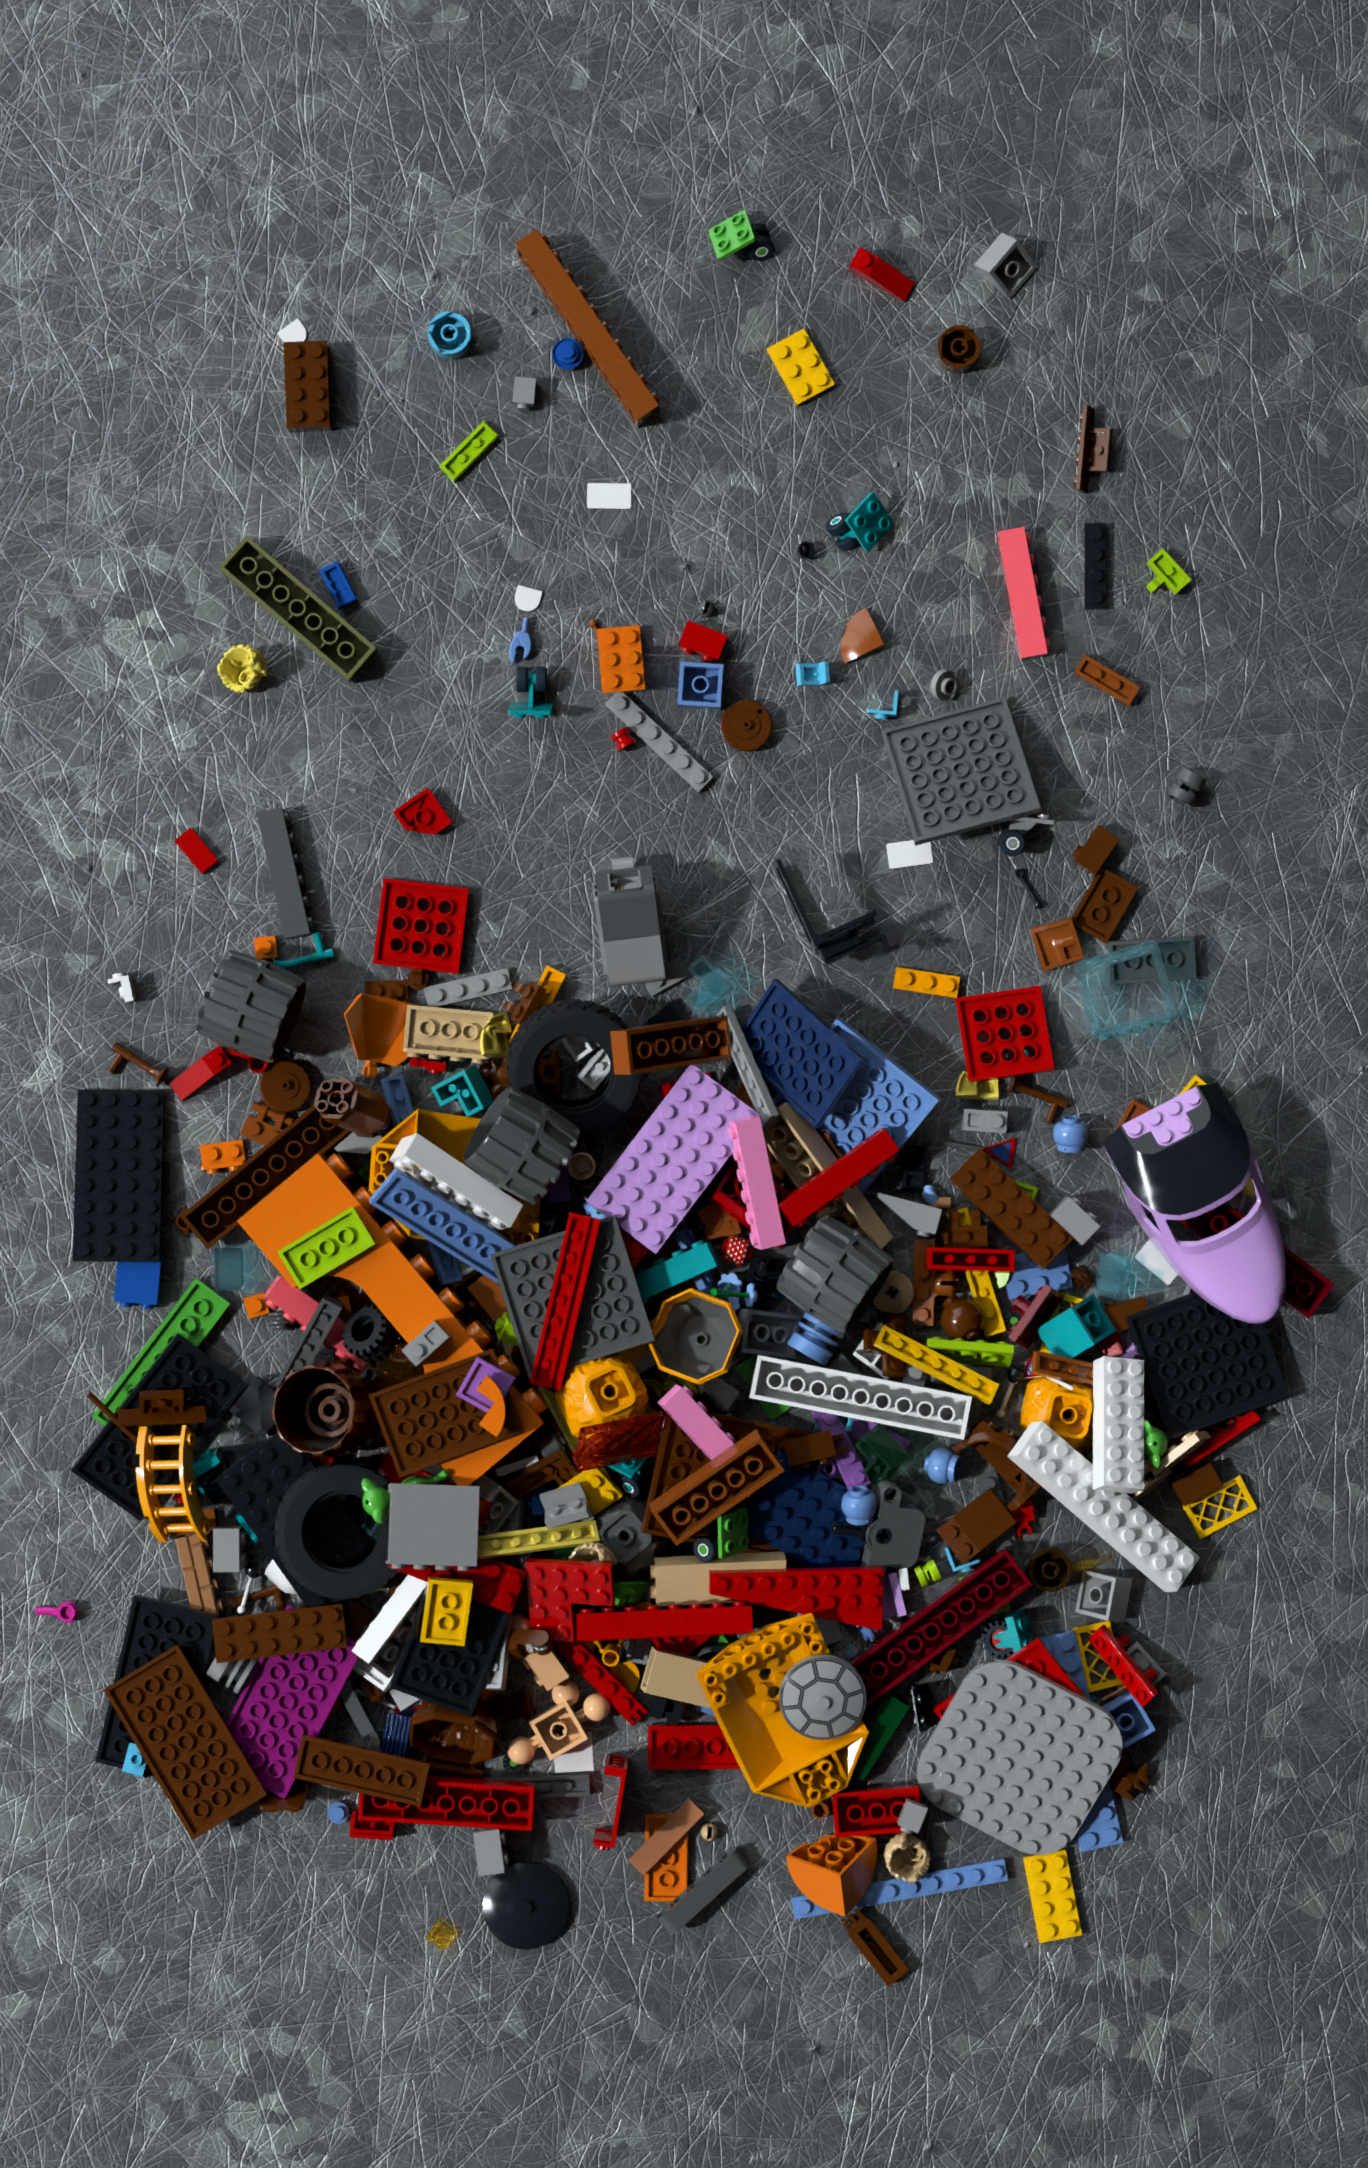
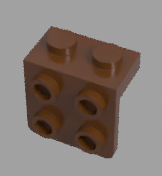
M296 1778L285 1799L266 1790L268 1794L261 1799L260 1810H266L267 1812H276L278 1810L297 1812L302 1810L309 1793V1781Z

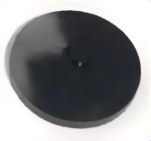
M520 1861L509 1864L506 1867L505 1873L495 1874L488 1883L483 1897V1915L489 1930L499 1941L517 1949H535L551 1942L562 1931L569 1914V1896L562 1879L549 1867L533 1861Z

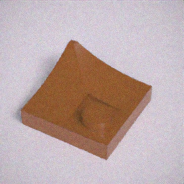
M1071 917L1029 928L1044 972L1085 958Z

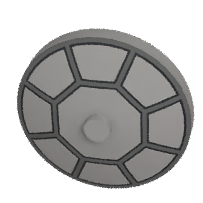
M822 1654L806 1657L794 1664L787 1671L781 1682L779 1704L784 1719L796 1732L811 1739L830 1740L845 1735L859 1723L866 1708V1688L861 1675L849 1662L836 1656Z

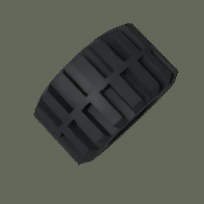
M364 1304V1307H357V1311L350 1313V1318L346 1319V1325L343 1326V1345L349 1353L367 1363L383 1362V1358L388 1359L390 1357L389 1354L391 1352L394 1353L396 1350L395 1347L399 1345L400 1341L398 1339L401 1337V1334L375 1304Z

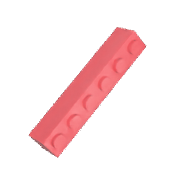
M1024 527L999 531L997 537L1020 661L1045 657L1048 654L1047 650H1050V642L1048 637L1045 638L1043 629H1046L1045 617L1040 615L1039 608H1042V599L1040 595H1037L1035 588L1039 587L1037 574L1032 572V566H1035L1033 553H1029L1028 545H1031L1029 532H1025Z
M277 1276L263 1295V1298L267 1300L266 1305L275 1311L277 1308L283 1311V1317L291 1323L296 1321L301 1324L300 1329L303 1332L319 1305L318 1302L300 1289H293L282 1276ZM337 1317L322 1345L326 1348H329V1346L337 1350L335 1354L344 1361L348 1358L354 1363L352 1366L362 1373L367 1368L368 1363L349 1353L347 1348L344 1347V1340H342L344 1332L342 1329L346 1323Z

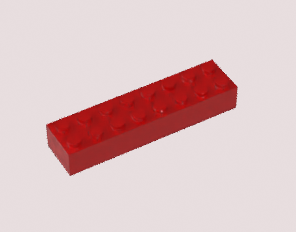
M734 1602L731 1604V1607H725L724 1603H712L709 1605L710 1608H703V1604H690L688 1609H681V1605H669L666 1607V1610H659V1606H647L644 1608L645 1611H637V1607H625L623 1612H616L615 1608H603L601 1613H594V1609H582L579 1611V1614L575 1615L576 1642L750 1634L753 1632L752 1606H746V1602Z
M428 1776L421 1807L359 1793L358 1820L532 1831L535 1814L536 1782Z

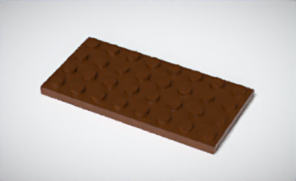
M179 1644L104 1689L105 1694L192 1840L268 1794Z

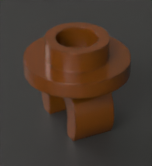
M413 969L408 974L407 981L412 989L422 990L428 985L429 976L425 970Z

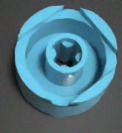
M449 311L439 313L432 319L428 329V339L433 351L445 360L457 359L463 356L472 345V333L468 321L462 315ZM450 332L454 337L450 339L446 333Z

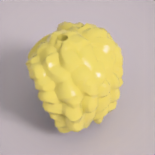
M244 644L232 646L228 652L224 653V658L221 659V663L217 667L218 675L221 677L223 684L238 694H243L246 690L256 687L262 677L268 676L265 657L254 647L245 646Z

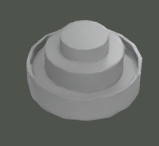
M942 669L934 675L930 686L933 697L940 701H949L956 695L959 688V678L955 672Z

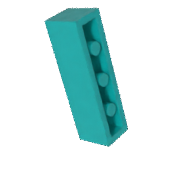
M702 1239L691 1244L692 1249L685 1252L684 1249H680L672 1253L673 1258L667 1261L663 1257L652 1262L654 1267L646 1270L645 1266L634 1270L642 1300L721 1265L711 1241L704 1243Z

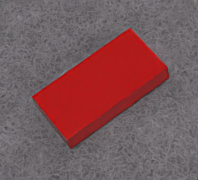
M191 827L174 841L201 874H204L219 861Z

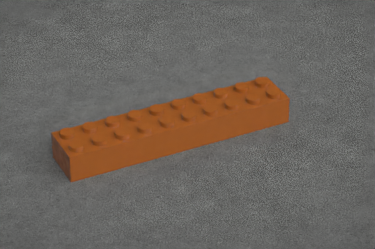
M537 229L533 230L515 243L517 255L638 428L659 414L660 400L654 391L649 392L646 379L641 373H636L635 364L630 356H624L621 343L617 338L613 339L611 337V329L604 320L602 322L599 320V312L593 303H587L586 293L580 285L576 287L571 271L568 268L564 269L562 267L561 257L556 250L551 251L550 242L543 232L539 234Z

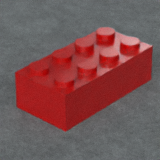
M918 1784L843 1789L833 1794L832 1807L835 1837L903 1832L900 1830L901 1826H898L897 1820L906 1798L920 1803Z

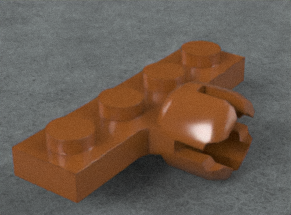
M914 1239L913 1325L936 1326L937 1297L954 1296L958 1290V1285H947V1281H958V1275L955 1271L924 1270L925 1248L937 1247V1239Z

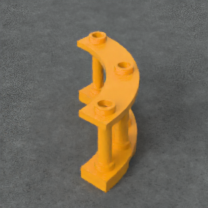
M182 1425L181 1436H156L147 1426H139L136 1454H140V1467H136L138 1494L143 1514L149 1517L151 1522L149 1528L159 1543L167 1542L171 1532H195L202 1542H206L211 1528L210 1521L205 1516L196 1494L197 1488L193 1477V1447L196 1438L187 1425ZM180 1444L179 1460L154 1461V1448L156 1445ZM179 1469L180 1485H156L154 1470ZM182 1493L185 1507L161 1506L158 1494ZM167 1516H188L190 1523H171Z

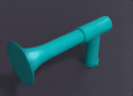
M320 931L312 934L317 952L287 961H278L273 958V962L287 970L308 963L334 958L332 948L325 950Z

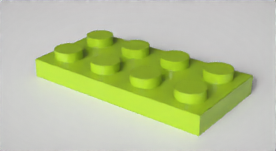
M354 1206L277 1251L298 1288L302 1289L376 1243Z
M942 1337L927 1338L926 1347L961 1365L1010 1368L1014 1354V1345H1009L1007 1342H997L995 1344L987 1343L984 1340L969 1342L961 1338L944 1340Z

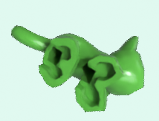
M1145 1420L1144 1457H1148L1155 1468H1159L1160 1458L1163 1457L1168 1448L1169 1438L1162 1430L1151 1427L1148 1420ZM1093 1450L1086 1453L1085 1457L1087 1459H1093Z
M445 1469L434 1476L412 1475L401 1484L435 1485L449 1476V1472ZM364 1478L361 1483L364 1491L362 1499L363 1508L377 1523L382 1524L390 1513V1493L386 1489L377 1486L373 1480Z

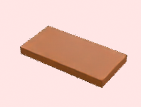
M645 1813V1842L673 1813ZM688 1831L645 1874L644 1901L672 1902L688 1887Z

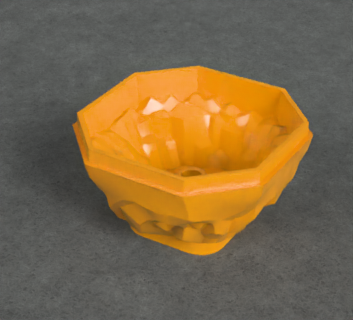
M615 1353L566 1368L561 1390L556 1389L554 1394L572 1435L601 1446L640 1428L649 1402L647 1388L632 1361ZM604 1390H608L610 1392V1397H607L604 1394Z
M1044 1376L1035 1377L1026 1384L1018 1424L1021 1431L1024 1433L1031 1422L1043 1421L1082 1456L1093 1450V1387L1063 1381L1074 1387L1071 1391ZM1066 1410L1071 1412V1416L1068 1419L1063 1416Z

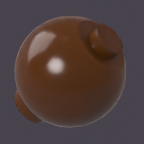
M956 1295L947 1298L943 1302L944 1310L941 1314V1326L946 1335L951 1339L961 1338L969 1342L976 1340L984 1325V1315L981 1308L974 1301L965 1298L959 1299Z

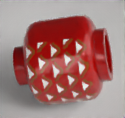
M731 1235L728 1239L724 1238L720 1255L723 1256L724 1262L742 1266L745 1260L750 1261L753 1249L749 1248L750 1243L747 1239Z

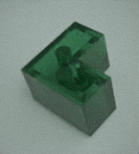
M880 1423L865 1433L855 1445L869 1461L864 1470L876 1487L880 1481L894 1476L909 1455L904 1447Z

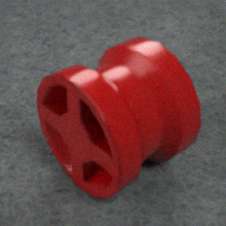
M629 726L610 736L611 740L617 744L616 749L618 752L627 749L637 742L631 736Z

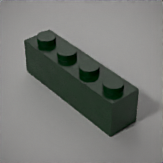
M888 1691L876 1700V1709L873 1713L869 1712L863 1721L869 1733L852 1773L863 1781L910 1708L909 1704Z

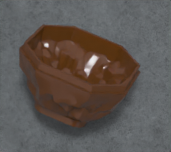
M481 1693L472 1717L425 1700L411 1717L410 1745L429 1758L473 1765L492 1759V1756L495 1755L497 1723L490 1715L489 1707L482 1701Z

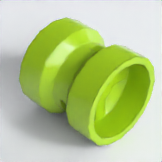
M933 1559L924 1566L919 1565L913 1568L922 1588L928 1586L931 1581L937 1582L942 1579Z

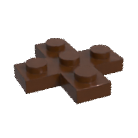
M890 1312L882 1314V1326L885 1325L905 1335V1315ZM873 1329L864 1330L863 1351L882 1355V1376L898 1379L906 1377V1362L873 1346L880 1331ZM909 1337L912 1340L924 1345V1339Z

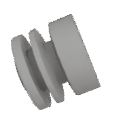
M215 1657L206 1675L216 1682H219L226 1675L229 1678L225 1687L229 1688L233 1681H236L237 1684L233 1692L238 1694L246 1686L260 1658L217 1663Z

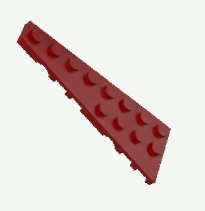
M882 1566L709 1570V1594L800 1614L812 1613L814 1617L882 1630Z

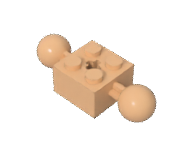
M513 1614L512 1630H531L530 1619L524 1614ZM554 1647L547 1655H539L537 1653L522 1654L521 1660L528 1670L531 1669L537 1684L540 1687L544 1685L547 1691L552 1689V1699L557 1705L567 1701L570 1706H573L578 1701L579 1689L574 1682L565 1680L569 1677L564 1661Z
M594 1693L585 1699L583 1708L576 1712L567 1701L552 1706L529 1720V1724L535 1733L534 1736L531 1738L520 1736L511 1740L507 1748L509 1758L516 1764H526L533 1759L535 1750L542 1746L551 1761L587 1740L589 1735L582 1723L588 1719L592 1721L605 1719L610 1712V1703L601 1694ZM555 1725L563 1726V1733L560 1734L559 1731L554 1732Z

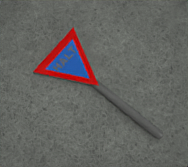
M1016 1138L988 1147L942 1141V1145L972 1150L981 1148L1012 1169Z

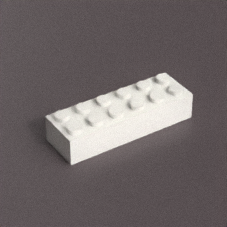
M418 1133L402 1138L389 1159L394 1163L395 1168L412 1175V1178L422 1184L424 1183L431 1190L496 1231L511 1227L523 1204Z
M1103 1356L1093 1361V1490L1131 1494L1144 1490V1360Z

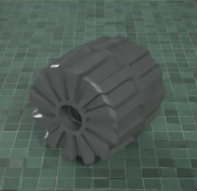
M229 950L226 952L225 957H222L219 961L217 973L213 972L209 982L212 988L210 991H205L203 995L202 1007L197 1015L196 1030L198 1034L231 1050L272 1063L280 1056L291 1036L305 998L307 983L301 976L274 963Z
M510 1086L499 1094L477 1125L465 1148L462 1162L503 1192L528 1205H535L541 1197L544 1198L549 1192L551 1182L555 1184L560 1177L561 1172L559 1168L567 1166L572 1156V1151L578 1143L580 1131L577 1126L551 1107Z
M825 1215L824 1218L822 1217L817 1221L815 1227L808 1231L804 1244L799 1243L794 1251V1257L786 1263L783 1273L778 1279L777 1290L813 1318L835 1331L845 1334L860 1320L874 1301L891 1273L894 1259L859 1232L832 1216Z

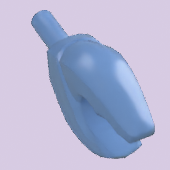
M524 617L522 631H518L510 643L509 657L511 664L515 663L517 648L523 647L525 649L524 660L529 657L532 651V636L530 633H527L529 618Z

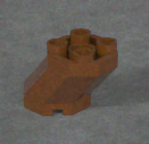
M342 1078L325 1080L321 1083L320 1088L317 1089L314 1106L326 1122L351 1131L357 1137L369 1138L376 1137L378 1131L389 1127L392 1110L380 1094L351 1083L349 1079Z

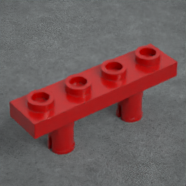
M1105 1625L1099 1627L1088 1640L1141 1707H1145L1159 1694L1151 1684L1158 1678L1157 1672L1153 1668L1145 1672L1139 1669L1124 1650L1131 1643L1127 1635L1123 1634L1115 1639Z

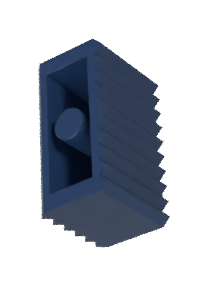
M389 1709L381 1747L382 1752L407 1757V1754H412L413 1746L410 1745L409 1740L412 1713H402L401 1711Z

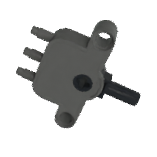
M884 1479L877 1486L875 1495L878 1500L877 1512L874 1514L873 1522L866 1525H853L848 1522L834 1521L831 1524L832 1534L857 1536L860 1542H865L861 1567L882 1566L884 1580L887 1567L909 1568L916 1561L928 1562L931 1560V1555L919 1553L921 1541L929 1542L936 1539L934 1534L923 1533L925 1521H939L940 1515L922 1512L914 1503L901 1501L902 1492L891 1479ZM893 1488L892 1492L886 1495V1492Z

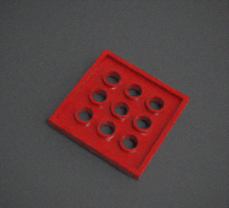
M383 878L373 964L459 974L469 889ZM401 896L408 898L409 903L405 908H399L396 904L397 899ZM421 899H427L430 902L428 910H419L418 902ZM445 901L451 904L450 912L446 914L441 913L439 905ZM397 918H404L406 921V926L401 930L394 927V921ZM424 920L427 923V929L424 932L416 931L415 924L417 921ZM446 923L449 930L445 935L437 933L436 928L438 924ZM394 939L402 940L403 948L401 950L394 951L391 948V943ZM418 941L422 942L425 946L424 951L420 954H416L412 950L413 944ZM442 944L445 946L446 952L443 956H436L434 954V947L436 945Z
M1041 986L955 998L968 1083L1054 1071ZM1024 1005L1028 1008L1029 1012L1027 1015L1021 1016L1017 1013L1016 1008ZM997 1009H1005L1007 1016L1004 1019L997 1018L995 1015ZM981 1011L986 1015V1019L983 1022H977L973 1015ZM1028 1026L1031 1028L1032 1034L1028 1037L1022 1036L1020 1028ZM1002 1029H1007L1011 1036L1009 1039L1003 1040L999 1037L998 1032ZM985 1032L989 1035V1041L981 1043L978 1041L977 1035ZM1026 1047H1032L1036 1054L1029 1058L1024 1055L1023 1050ZM1010 1050L1014 1053V1058L1010 1061L1004 1060L1002 1052ZM989 1053L992 1055L993 1061L985 1064L980 1059L981 1055Z

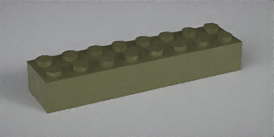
M247 535L218 567L224 575L349 683L355 679L378 652L372 643Z

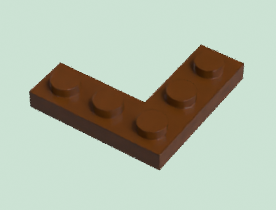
M560 1448L508 1477L506 1484L517 1499L553 1479L562 1486L580 1473Z

